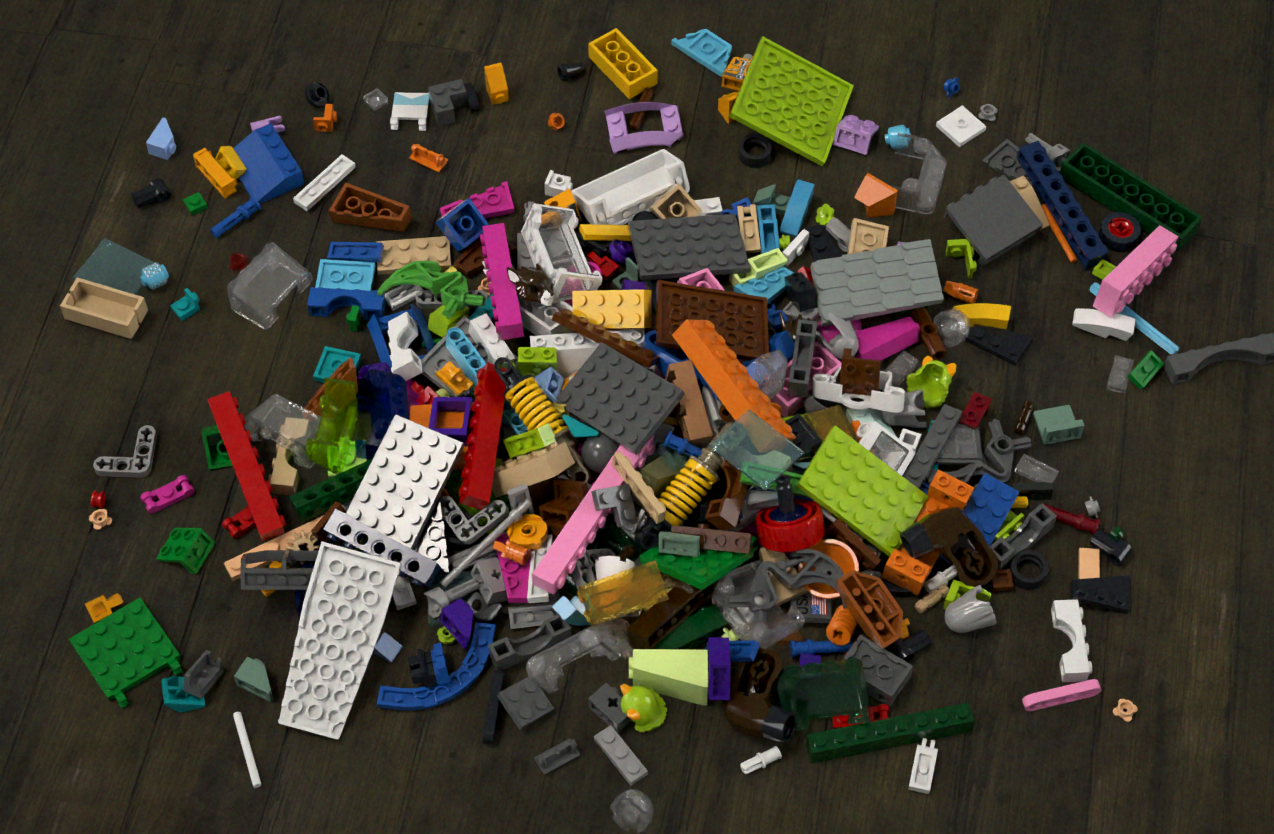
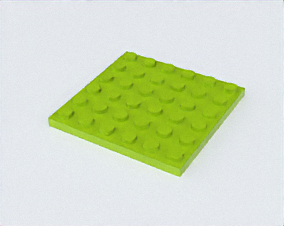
M762 36L729 117L823 166L832 146L837 125L842 119L854 85Z

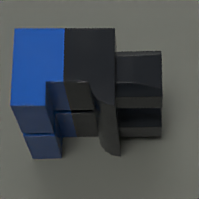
M441 643L433 644L434 649L426 652L422 649H417L418 655L408 657L413 684L424 682L427 688L450 682Z

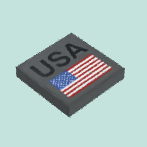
M807 591V593L790 600V622L829 623L831 621V599L819 598Z

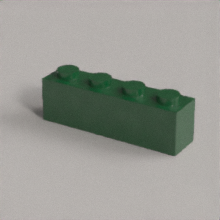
M715 604L705 606L698 613L690 615L653 649L692 650L708 642V637H717L725 633L723 628H727V622Z

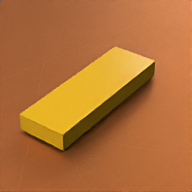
M580 224L579 227L584 240L614 241L617 239L631 241L628 225Z

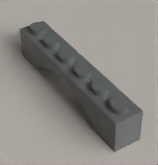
M1260 334L1256 337L1242 338L1234 342L1228 341L1216 346L1210 345L1198 350L1192 349L1180 354L1174 353L1167 356L1164 369L1171 384L1175 385L1190 381L1199 370L1218 361L1242 360L1258 365L1273 363L1274 334Z

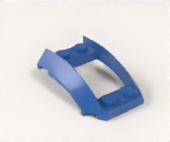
M410 304L411 309L378 319L373 314L367 324L381 363L386 362L390 367H392V361L383 335L388 334V321L405 312H408L417 322L427 354L435 346L421 309ZM427 354L418 357L422 360Z

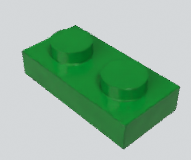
M1150 350L1127 377L1139 389H1142L1164 365V362Z

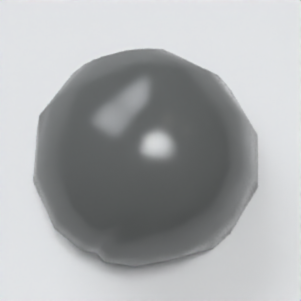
M812 394L804 402L805 412L815 420H825L833 412L832 407H827L821 399L813 397Z

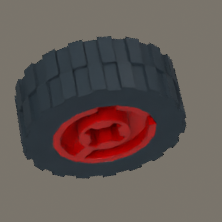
M1114 212L1105 216L1099 230V238L1102 243L1106 245L1107 249H1111L1114 252L1132 250L1137 245L1141 234L1139 221L1131 216V214H1126L1125 212Z

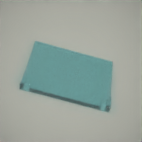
M104 238L98 248L73 276V279L76 280L78 277L136 295L143 287L140 280L142 269L155 262Z
M747 410L710 444V448L764 490H767L776 479L804 454L800 448L751 410Z

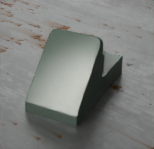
M775 184L758 190L752 204H755V206L775 204V212L785 215L790 197L775 193Z

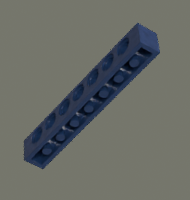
M1039 140L1021 146L1016 158L1083 267L1088 269L1096 266L1102 259L1106 260L1108 255L1106 245L1102 243L1098 232L1093 229L1089 218L1083 213L1080 203L1073 197L1071 189L1067 187L1063 176L1059 174L1054 162L1050 160L1045 147L1040 144Z

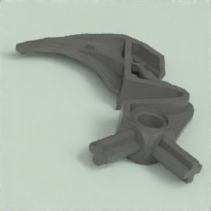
M994 419L992 422H988L993 438L986 446L984 455L996 471L977 460L975 464L971 463L957 471L944 473L968 484L973 476H983L984 473L1006 483L1011 475L1014 451L1031 448V439L1024 437L1012 440L1003 434L1000 421ZM931 469L926 478L928 484H931L938 470ZM979 483L974 485L972 495Z
M812 549L793 551L792 557H802L800 559H792L785 562L780 560L777 563L765 561L758 567L748 595L728 596L729 608L748 607L754 613L755 632L767 631L766 612L779 600L767 571H770L788 589L791 587L795 589L811 583H822L836 589L840 594L836 580L844 576L840 567L824 553ZM801 562L807 564L799 574H787L788 567L798 565ZM761 597L764 600V604H756L754 598ZM842 599L843 608H847Z

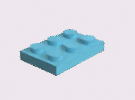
M320 259L315 288L372 291L376 268L375 262Z

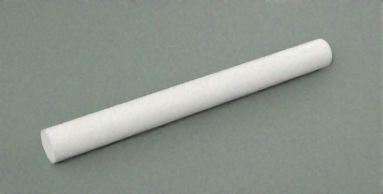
M235 712L233 717L253 787L258 788L262 784L241 712Z

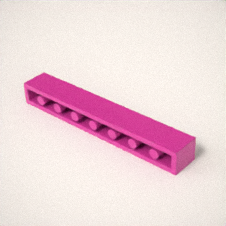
M504 223L482 226L483 234H480L481 245H485L482 246L483 257H487L484 259L485 269H489V271H486L487 281L492 282L488 283L490 295L494 294L490 298L492 307H496L493 309L494 320H498L495 322L496 333L501 334V340L524 337L516 286L509 280L507 267L512 268Z

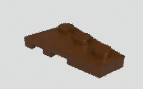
M480 238L453 263L454 268L467 277L485 268L482 262L487 257H483L482 246L485 245H481ZM507 241L510 255L516 253L517 247Z

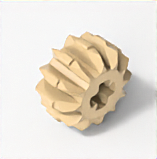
M303 530L300 532V537L296 532L293 533L294 541L291 538L287 539L289 543H292V546H285L286 550H300L298 545H303V542H305L307 550H318L320 548L319 545H313L318 539H311V532L305 537V531Z

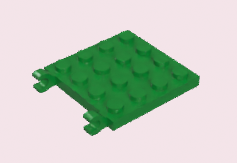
M751 535L749 553L700 549L698 557L659 553L658 544L656 548L652 547L640 555V563L703 590L752 558L754 552L758 549L753 543L758 538Z
M140 597L69 638L71 645L109 702L115 699L121 709L129 705L123 693L169 666L175 676L183 673L178 663V660L181 659L180 654Z

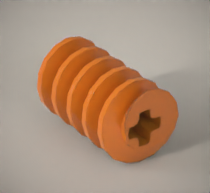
M843 604L836 609L826 629L828 639L833 644L840 646L846 645L850 641L858 624L848 608H843Z

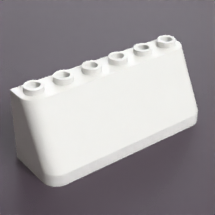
M662 149L571 190L576 205L590 224L624 225L628 221H632L635 214L639 212H651L649 207L674 184H680L687 193L690 186L684 162L667 150Z
M644 328L609 331L619 334L621 338L627 341H634L637 343V346L643 348ZM579 333L530 336L531 347H555L557 349L556 371L564 379L577 372L599 346V343Z

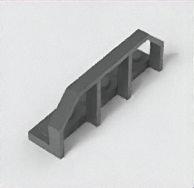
M264 550L243 554L241 558V589L307 590L313 568H287L290 561H316L319 550ZM264 561H282V568H246L247 564Z

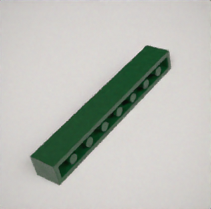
M968 702L807 734L805 746L810 764L918 743L922 742L923 738H926L928 741L972 732L974 718Z

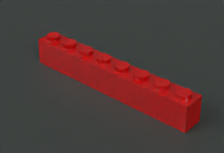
M489 362L478 370L476 377L478 379V384L474 390L476 398L472 405L473 417L469 423L471 431L467 438L468 450L464 456L466 464L461 475L463 484L459 489V495H461L460 504L482 510L490 503L505 399L502 393L506 390V385L495 371L494 364ZM501 367L502 372H505V371L508 370V369H505V368H502V367Z
M230 391L207 399L262 542L284 534L285 520L283 515H278L276 510L279 509L276 498H271L269 493L273 491L269 480H264L263 475L266 472L262 463L258 465L256 458H259L256 447H251L250 441L253 440L249 430L245 431L243 427L246 424L242 413L238 414L237 412L239 404L236 396L232 398Z

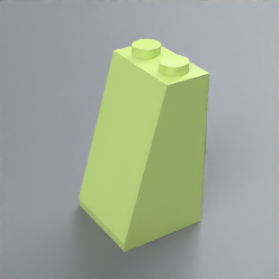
M633 649V657H629V679H633V686H645L662 695L699 705H707L708 650Z

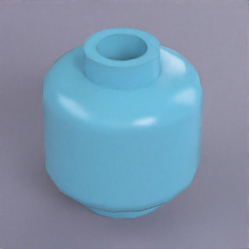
M905 125L890 127L888 134H885L886 144H890L894 150L908 147L909 142H912L910 129L906 128Z

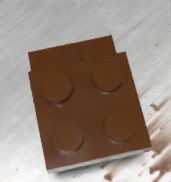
M563 478L553 480L555 499L540 505L539 510L540 517L547 524L548 535H552L554 541L588 493L587 483Z

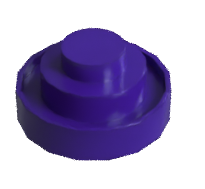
M615 239L609 245L611 258L615 262L626 264V258L634 259L632 248L627 242Z

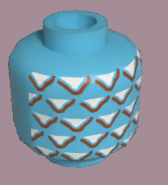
M155 262L142 269L140 280L144 287L148 286L154 290L167 283L169 274L163 264L160 265Z

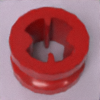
M94 490L91 496V507L96 508L98 506L99 509H103L106 502V493L104 491L99 493L97 490Z

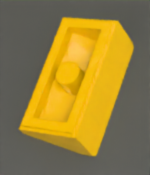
M232 146L220 147L215 160L231 178L237 180L245 173L247 168Z

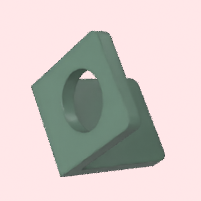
M629 257L626 258V272L613 279V284L619 290H621L619 282L622 279L640 282L638 266Z

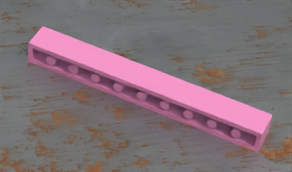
M651 436L637 455L621 445L615 453L621 451L624 456L630 459L635 471L641 470L645 465L648 455H652L655 450L654 436ZM613 457L532 573L533 585L553 595L558 589H561L568 573L571 574L575 569L577 560L584 556L587 545L594 541L596 532L604 526L608 514L613 513V508L596 511L591 493L594 490L626 484L612 466Z

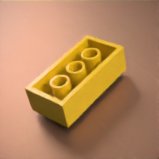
M617 28L588 43L589 58L629 100L642 93L645 88H651L657 84L658 70Z
M652 290L572 291L573 314L578 317L587 318L594 325H601L605 329L652 328Z

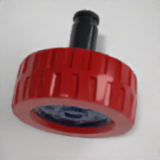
M780 475L775 479L779 506L763 508L756 517L757 532L761 545L775 552H793L806 549L818 543L825 533L821 507L811 500L794 499L792 484L790 483L791 478L788 475Z

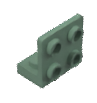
M1070 405L1033 412L1044 445L1081 438L1085 425L1082 419L1075 420Z

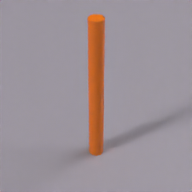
M1043 204L1041 207L1050 227L1072 264L1077 262L1078 259L1046 205Z

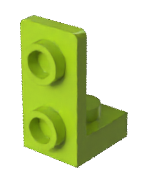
M967 239L947 240L946 257L965 256L968 279H972L973 272H976V261L972 259L974 257V248L970 246Z
M953 579L943 609H946L950 603H953L974 587L966 585L963 581ZM982 588L983 591L976 594V599L990 602L991 593Z

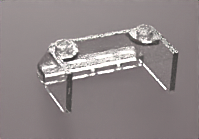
M898 132L895 153L924 159L919 180L908 178L903 181L902 187L890 185L898 190L895 208L931 214L936 207L947 161L928 139Z

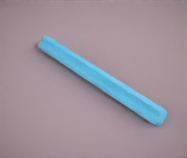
M1096 282L1093 283L1090 287V292L1097 296L1100 285ZM1125 305L1121 313H1118L1134 318V326L1169 354L1178 353L1179 346Z

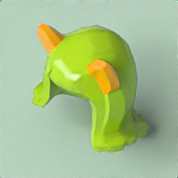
M926 356L923 359L922 367L915 374L911 373V375L907 376V391L912 392L923 389L924 406L926 409L941 406L948 395V387L952 376L956 372V364L950 363L946 365L938 360H933L930 356Z
M622 684L620 686L623 693L620 702L622 712L636 723V731L640 733L649 732L664 723L665 716H667V708L664 707L666 703L658 693L651 688L648 689L641 685L628 686Z

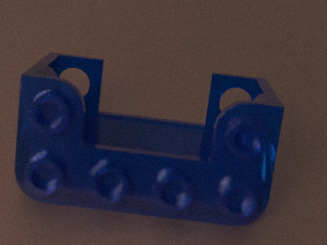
M370 369L358 384V393L352 400L353 409L370 412L372 434L367 441L355 440L357 458H374L395 414L409 420L407 386L402 376ZM361 398L365 400L366 405H360L357 399Z

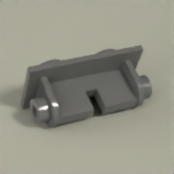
M569 738L534 757V760L545 775L581 754L576 748L575 740Z

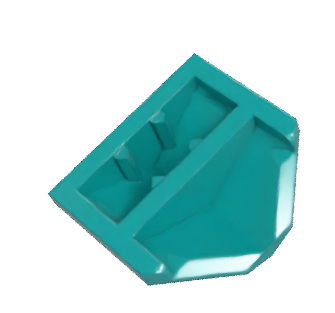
M566 414L562 417L575 438L592 437L600 434V432Z
M172 676L162 679L165 706L179 713L205 707L204 697L201 699L184 691V677Z

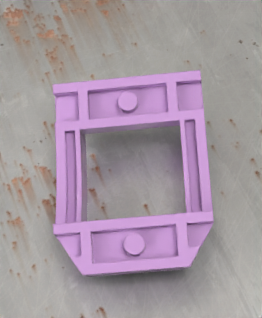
M638 102L604 111L610 135L609 141L614 154L624 149L632 150L647 146H668L670 148L672 147L671 144L677 139L679 141L684 136L679 109L676 105L660 102ZM647 110H658L661 112L664 131H644L628 134L624 114Z

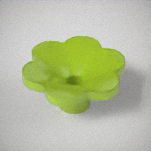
M824 204L817 209L816 222L825 227L834 218V209L829 204Z

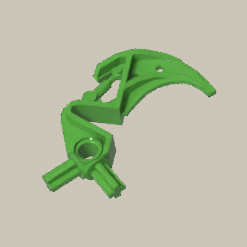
M426 260L414 261L398 269L384 281L377 291V295L382 296L386 290L393 286L413 284L429 289L434 295L441 293L442 304L445 306L442 314L446 316V319H450L456 311L465 309L467 305L484 307L486 300L484 296L468 293L467 279L461 272L441 273L442 268L438 262Z

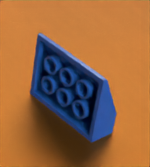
M271 123L254 130L233 148L247 168L245 173L239 177V180L249 196H253L259 204L304 185L302 170Z

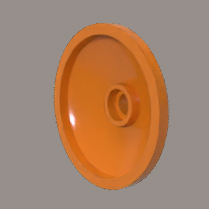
M824 539L807 548L822 552L830 557L840 567L844 575L852 570L859 571V564L855 553L848 545L841 541ZM799 563L798 573L807 565L806 563ZM811 583L803 585L809 593L819 598L834 599L840 597L836 589L826 584Z

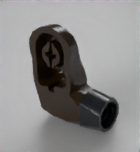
M959 507L943 508L930 513L900 533L901 542L912 558H918L938 548L943 557L951 563L960 580L966 585L975 587L985 585L994 578L998 570V558L995 552L989 547L977 525Z
M759 648L753 662H739L738 671L730 685V700H727L725 717L731 727L744 734L768 740L788 742L794 733L796 716L794 713L774 705L776 690L782 676V660L776 652L770 649Z

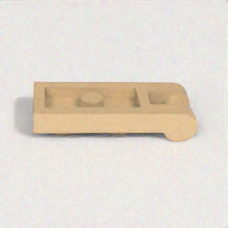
M750 204L749 207L737 206L740 233L746 254L761 252L755 204ZM744 214H751V216L744 217Z

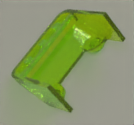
M325 377V394L321 395L319 402L323 413L315 440L307 438L306 455H308L311 461L328 471L339 474L343 472L357 422L356 382Z

